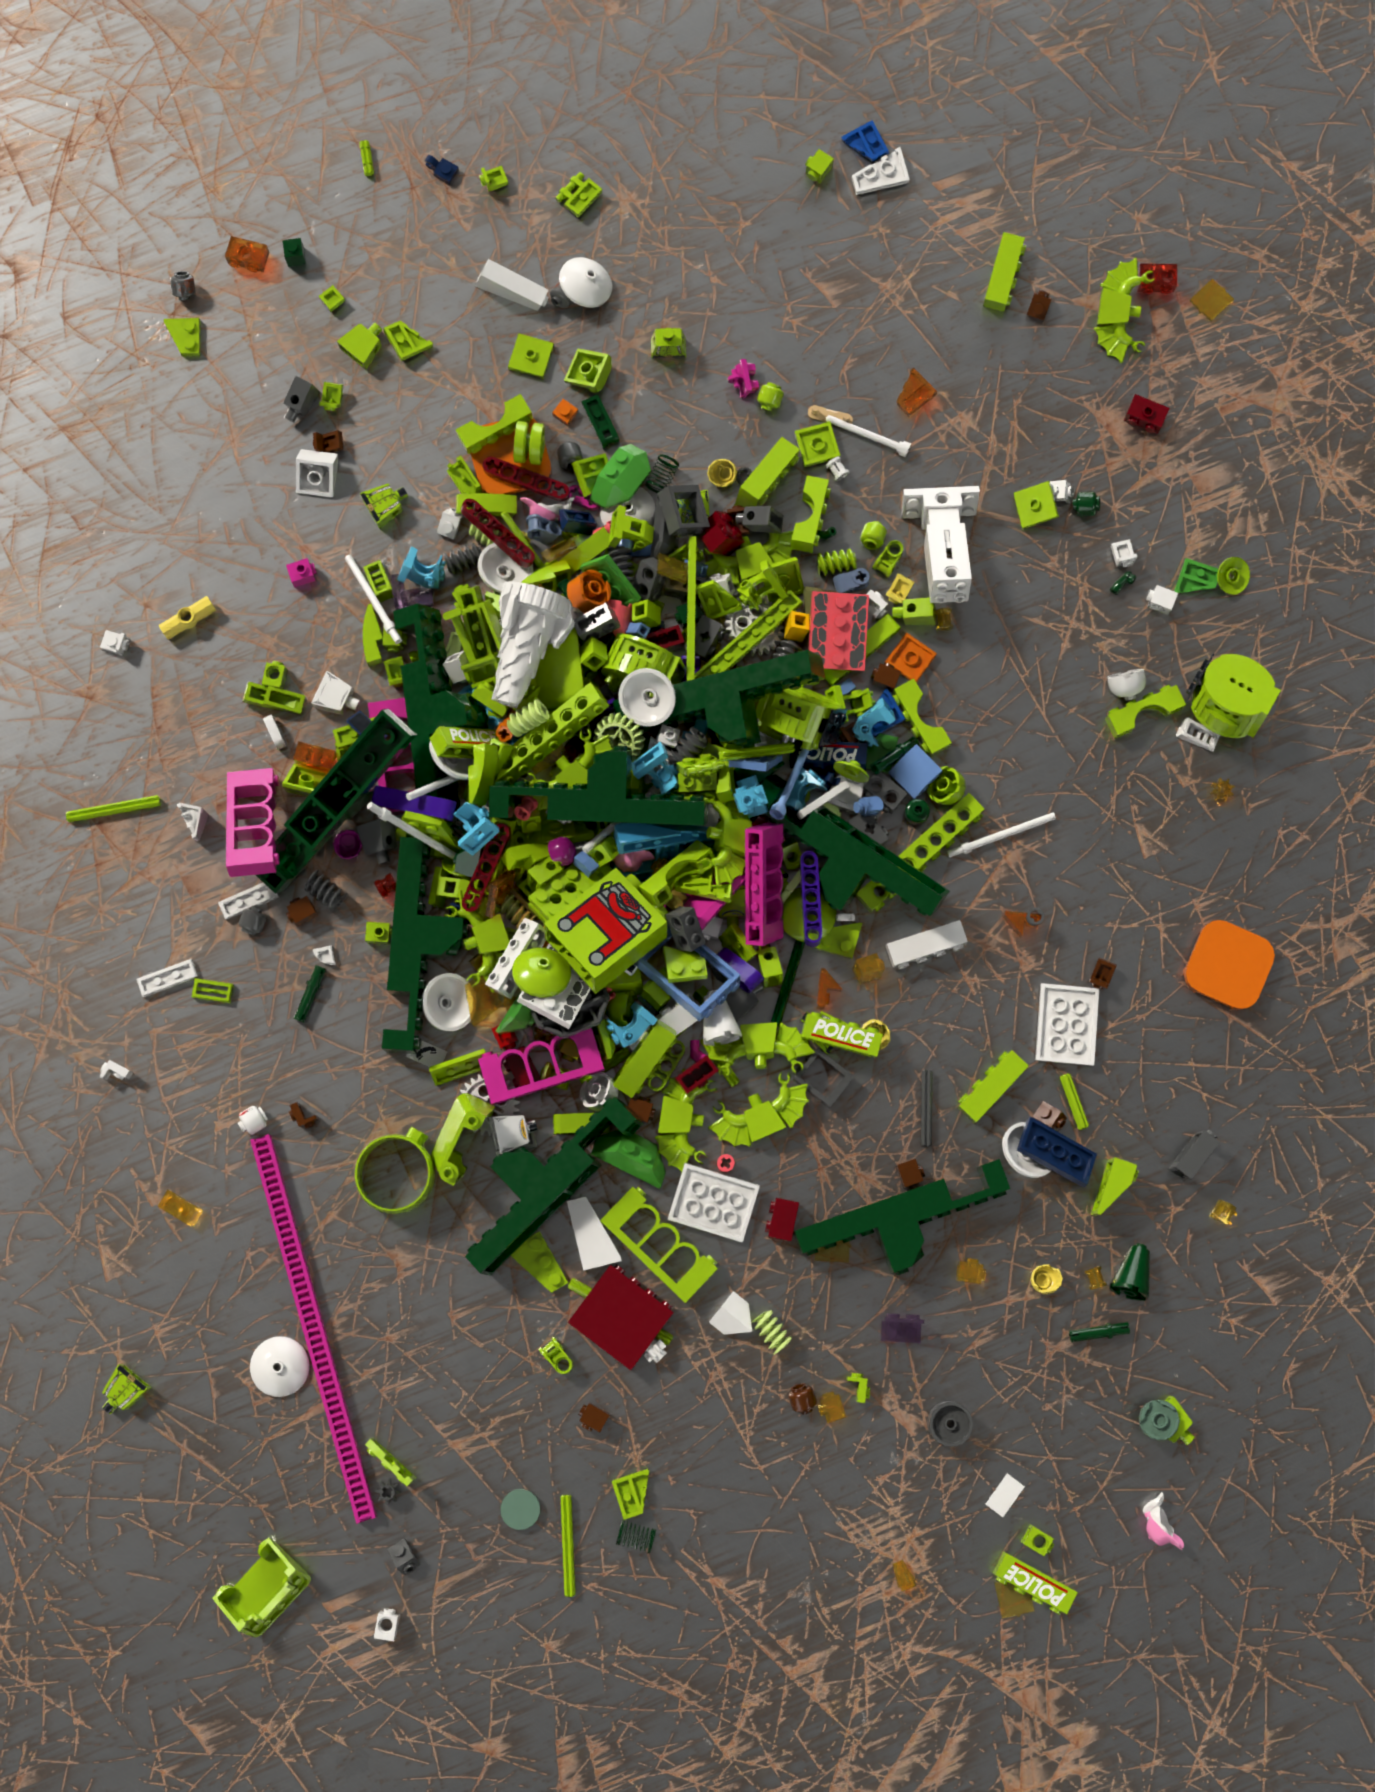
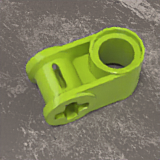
M897 540L890 541L875 561L872 569L879 570L886 575V578H889L902 557V543ZM895 547L899 550V553L892 554L890 549Z
M554 1336L552 1341L545 1347L539 1348L541 1354L558 1373L568 1374L573 1370L574 1364L572 1359ZM563 1359L569 1362V1368L566 1371H562L559 1368V1362Z

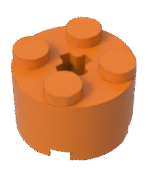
M591 569L587 570L567 584L568 599L573 607L578 608L584 614L606 603L611 597L610 585L608 581H604L603 575L600 572Z

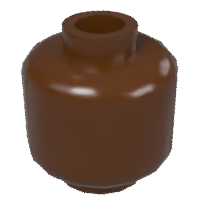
M805 1383L794 1385L788 1394L793 1411L799 1412L802 1415L811 1413L813 1411L812 1408L817 1404L813 1388Z

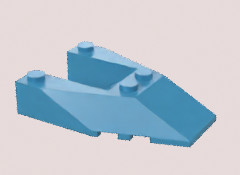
M615 824L614 839L619 854L654 849L649 851L654 855L655 859L643 861L635 872H622V870L616 867L614 861H610V867L613 870L617 868L625 877L633 874L640 882H643L696 840L712 848L715 839L707 838L706 832L708 827L700 825Z

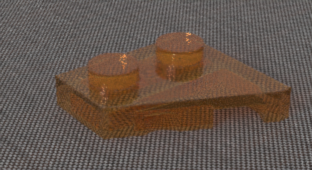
M912 368L910 376L903 386V391L896 401L897 406L909 417L935 397L937 391L915 368Z
M507 870L489 884L485 916L494 917L496 904L501 906L513 888L516 871Z

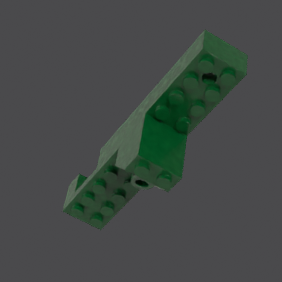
M419 603L393 611L395 629L416 635L418 661L400 666L408 727L417 734L410 742L417 789L449 776L435 764L429 750V738L439 726L488 729L486 710L477 704L475 698L470 693L457 694L452 692L449 675L442 665L446 660L447 653L444 646L440 610ZM457 781L424 794L456 801L455 812L460 808Z
M804 650L674 684L676 703L672 714L658 725H640L638 729L644 730L641 735L644 736L646 732L657 733L662 724L677 728L679 727L678 724L696 723L697 719L702 718V720H707V726L718 734L719 742L743 746V748L755 747V744L760 743L761 739L754 699L764 698L765 694L769 693L780 694L783 693V690L789 688L790 690L800 689L801 685L819 684L820 680L825 679L822 656L810 650ZM619 699L613 700L615 715L620 712L623 717L625 714L620 707Z
M382 709L284 824L286 829L275 841V853L279 854L280 860L279 865H276V873L257 874L256 876L275 894L285 891L343 822L351 819L372 800L375 783L417 734L390 709ZM386 733L391 735L390 740L385 739Z
M614 746L612 750L593 755V765L587 771V784L576 783L571 787L568 786V783H556L553 786H549V782H537L534 785H529V781H518L515 784H510V781L507 780L495 782L489 789V817L510 818L515 816V795L548 796L547 820L704 826L708 823V799H704V796L692 795L690 799H685L684 795H672L670 798H665V794H653L651 797H645L644 793L631 794L632 750H627V746Z
M776 774L764 779L761 785H763L768 800L766 804L768 812L764 814L770 817L769 820L772 823L783 824L785 831L790 835H796L801 838L803 844L816 848L817 853L821 856L829 857L819 873L821 880L819 885L825 900L829 902L828 905L831 908L841 911L849 906L869 875L870 880L875 883L880 882L888 892L896 893L904 903L917 907V911L924 916H931L939 909L950 892L948 889L823 805L813 810L807 821L803 819L799 821L796 814L787 808L783 819L773 818L769 811L772 805L779 801L787 781Z
M400 837L387 991L391 995L410 996L407 1031L383 1029L382 1049L389 1053L417 1054V1050H421L422 1042L421 1038H419V1030L422 1031L423 1019H421L420 1015L421 1011H423L422 992L427 984L424 981V973L428 972V962H426V959L445 960L450 955L457 956L463 945V939L469 938L470 926H468L464 918L425 915L423 897L427 895V885H425L424 881L425 878H428L429 873L426 859H430V848L421 840L410 837Z
M616 1097L613 1099L609 1098L603 1104L604 1108L599 1113L595 1112L589 1118L590 1122L585 1127L581 1126L575 1132L576 1136L564 1142L561 1150L557 1154L551 1155L547 1163L542 1157L529 1152L525 1147L498 1154L493 1159V1164L490 1167L521 1201L515 1202L510 1207L511 1211L506 1216H501L496 1221L497 1225L492 1230H487L482 1235L483 1239L478 1244L474 1243L467 1250L469 1253L465 1257L480 1274L491 1276L602 1166L587 1148L612 1123L628 1137H631L644 1124L623 1101Z
M998 1159L976 1167L984 1190L952 1201L945 1180L941 1179L793 1231L800 1253H805L806 1256L818 1253L817 1248L824 1246L826 1250L837 1246V1241L842 1240L843 1243L855 1240V1235L861 1233L862 1237L872 1234L875 1228L890 1273L901 1275L909 1272L908 1268L912 1267L924 1256L922 1249L924 1238L919 1224L933 1221L932 1216L935 1215L938 1218L950 1215V1210L956 1209V1212L970 1208L969 1203L972 1202L975 1205L987 1202V1197L989 1196L995 1199L1007 1195L1006 1190H1009L1010 1186L1001 1161Z

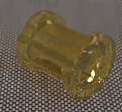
M940 608L935 611L938 617V631H948L954 628L953 624H951V608Z
M1101 1266L1084 1271L1089 1278L1090 1290L1107 1285L1100 1271L1102 1269Z

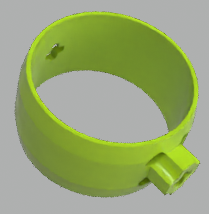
M411 1126L406 1136L400 1134L384 1135L370 1142L362 1150L355 1165L354 1178L360 1196L369 1206L381 1213L401 1214L417 1208L427 1199L435 1181L434 1163L429 1152L424 1148V1144L429 1136ZM392 1140H404L413 1143L423 1153L428 1166V1179L421 1195L411 1204L398 1209H386L373 1202L366 1193L362 1181L363 1166L369 1154L377 1146Z

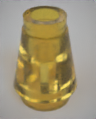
M904 1560L892 1564L897 1586L902 1592L917 1586L915 1583L916 1579L906 1563H904Z

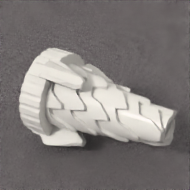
M505 582L499 599L502 624L500 637L502 642L497 657L500 660L491 700L511 708H517L525 692H527L531 679H534L540 659H544L548 643H552L555 649H559L574 627L575 622L571 616L573 610L572 603L566 597L551 590L527 583Z

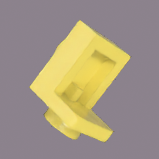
M898 573L886 593V596L889 597L888 600L895 604H902L915 582Z

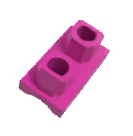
M741 359L740 363L735 365V369L731 370L732 375L727 380L728 383L734 384V388H739L740 398H745L749 393L758 391L759 383L757 380H750L749 377L754 376L756 373L755 364L747 363L746 359Z

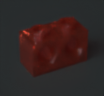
M1140 263L1138 276L1142 277L1145 272L1153 271L1147 277L1154 280L1149 284L1141 282L1137 286V292H1143L1144 294H1151L1153 292L1170 294L1175 291L1177 287V264ZM1162 278H1168L1170 282H1165Z

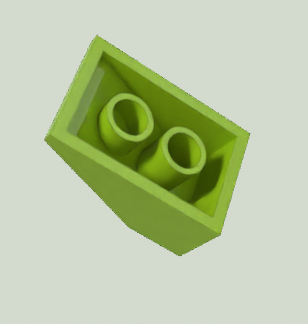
M1116 1157L1108 1159L1092 1208V1216L1101 1215L1132 1184V1181H1136L1139 1173L1136 1170V1164Z

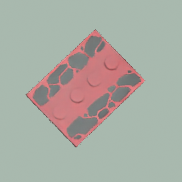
M812 591L808 650L822 656L824 669L865 671L869 595Z

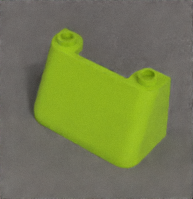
M575 627L572 628L559 649H555L552 643H548L544 659H540L536 678L537 686H541L538 698L548 711L558 709L584 688L579 639Z
M462 1093L456 1098L431 1152L432 1161L441 1179L453 1186L465 1175L468 1168L462 1163L463 1154L455 1150L465 1127L470 1130L479 1129L485 1119L492 1116L496 1108L468 1093Z
M269 1537L259 1545L258 1554L260 1558L235 1586H221L212 1598L239 1632L255 1638L261 1636L311 1581V1577Z

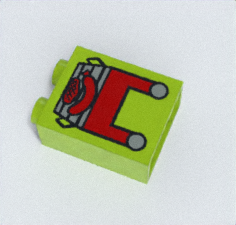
M617 868L544 923L545 940L567 960L570 967L595 994L667 938V918L665 914L668 911L662 906L658 909L650 904L642 895L639 888L641 882L633 874L625 877Z

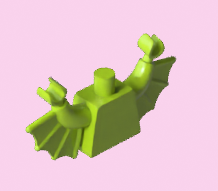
M1137 258L1130 262L1120 261L1117 268L1107 272L1106 280L1100 284L1103 289L1101 291L1097 326L1099 327H1095L1094 330L1098 335V344L1105 348L1107 356L1116 357L1120 363L1123 362L1129 345L1132 346L1134 352H1142L1137 349L1138 344L1145 346V343L1142 341L1132 340L1133 338L1126 333L1125 326L1128 324L1129 316L1140 317L1141 306L1131 305L1132 296H1130L1132 289L1140 285L1141 282L1149 284L1154 280L1147 278V275L1153 271L1145 272L1142 277L1138 276Z
M794 530L782 532L781 534L769 533V539L763 545L760 542L751 545L748 536L743 537L745 542L740 545L741 549L735 551V556L714 554L703 548L706 555L712 554L714 556L713 559L704 563L708 565L706 574L708 577L717 573L720 575L731 574L733 584L739 587L740 582L751 579L761 573L760 563L767 559L769 564H774L791 558L793 551L791 549V539Z
M588 728V736H584L581 729L580 738L585 741L584 755L580 760L577 759L573 763H570L564 755L559 758L555 763L561 769V772L555 776V780L549 782V786H553L556 783H568V786L571 787L576 783L587 784V771L593 765V755L613 749L610 745V735L607 734L594 742H590L591 729ZM527 772L529 775L533 776V780L529 781V785H532L537 782H546L542 779H536L534 773ZM532 796L538 802L537 808L539 811L547 809L548 796Z
M712 792L703 793L706 797L704 799H708V804L713 805V808L719 813L721 820L715 827H708L706 836L707 838L715 839L714 849L719 854L716 858H704L698 861L697 864L701 863L703 865V868L699 870L700 872H704L711 867L714 868L717 886L723 882L732 884L735 877L743 875L745 867V829L752 827V821H750L747 815H743V812L739 813L735 800L722 803L719 798L717 801L715 800Z
M458 890L460 910H457L454 906L446 907L445 909L452 911V915L444 916L465 918L473 926L471 929L472 937L463 939V944L466 951L477 948L479 955L483 957V964L477 970L478 972L471 974L466 979L467 982L470 978H473L475 984L471 987H475L480 982L481 977H484L485 981H487L510 941L501 915L497 914L501 910L493 905L490 897H484L478 910L469 912L462 907V899L465 892ZM470 892V894L474 895L471 900H467V902L469 903V907L476 905V903H474L473 900L475 896L480 897L479 894Z
M777 1022L740 1024L742 1038L739 1036L740 1039L723 1045L720 1042H714L715 1046H711V1052L708 1057L712 1061L724 1062L725 1065L718 1069V1073L721 1075L722 1070L726 1068L728 1070L726 1077H729L731 1075L730 1066L733 1065L737 1058L745 1055L748 1060H755V1068L757 1069L766 1068V1059H773L775 1054L784 1055L792 1063V1072L796 1073L794 1069L796 1064L803 1070V1064L796 1060L797 1057L811 1055L815 1051L809 1046L808 1040L800 1038L801 1034L797 1027H787L780 1023L778 1030Z
M670 1077L668 1086L662 1090V1094L667 1096L663 1097L658 1134L666 1135H657L655 1139L659 1144L658 1152L667 1159L668 1166L677 1167L681 1173L684 1163H688L691 1155L694 1156L699 1164H704L699 1161L700 1155L708 1158L703 1151L697 1152L689 1144L688 1134L690 1133L691 1125L703 1127L704 1115L693 1114L694 1105L692 1103L694 1098L706 1090L715 1092L718 1088L711 1090L709 1087L711 1082H716L715 1080H708L709 1083L702 1088L696 1087L688 1094H685L674 1079L675 1077Z
M781 1072L778 1077L779 1082L782 1084L779 1096L774 1101L769 1100L762 1103L758 1093L748 1097L752 1108L740 1115H735L730 1110L727 1111L724 1103L718 1100L722 1108L718 1110L713 1106V1109L716 1113H722L723 1117L710 1125L708 1129L717 1134L719 1141L726 1140L734 1147L740 1144L750 1147L751 1141L760 1140L788 1126L793 1128L796 1120L803 1117V1108L809 1102L806 1097L808 1084L789 1088L787 1084L791 1079V1074L788 1072V1079L783 1080Z

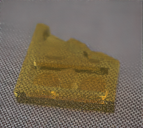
M484 977L480 978V982L475 987H471L475 984L474 979L464 985L473 1027L503 1005V1002L496 993H492L490 988L485 985Z

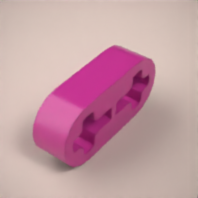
M579 485L569 487L570 494L568 498L573 497L571 492L575 493L576 490L582 496H576L572 502L573 504L590 511L599 509L600 506L594 503L589 505V501L586 498L590 500L591 494L584 498Z

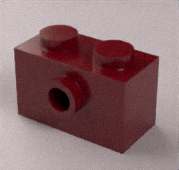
M1135 394L1124 420L1132 426H1140L1149 433L1158 434L1170 408Z
M679 625L666 629H657L645 638V640L669 652L685 648V642Z
M705 1055L674 1079L684 1093L688 1094L696 1087L700 1089L709 1083L707 1079L719 1070L708 1055Z

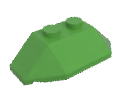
M632 444L619 447L599 473L590 496V501L604 509H608L610 506L631 500L651 473L647 453Z
M519 995L497 1027L496 1032L502 1035L527 1029L529 1025H534L535 1021L530 1013L532 1009L517 1002Z
M619 1129L596 1138L591 1155L659 1189L662 1186L666 1170L661 1154L658 1152L657 1144L636 1133L628 1137Z

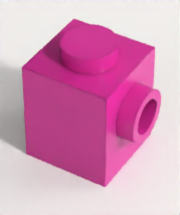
M308 558L286 565L294 588L316 581L314 574H317L314 563L310 564Z

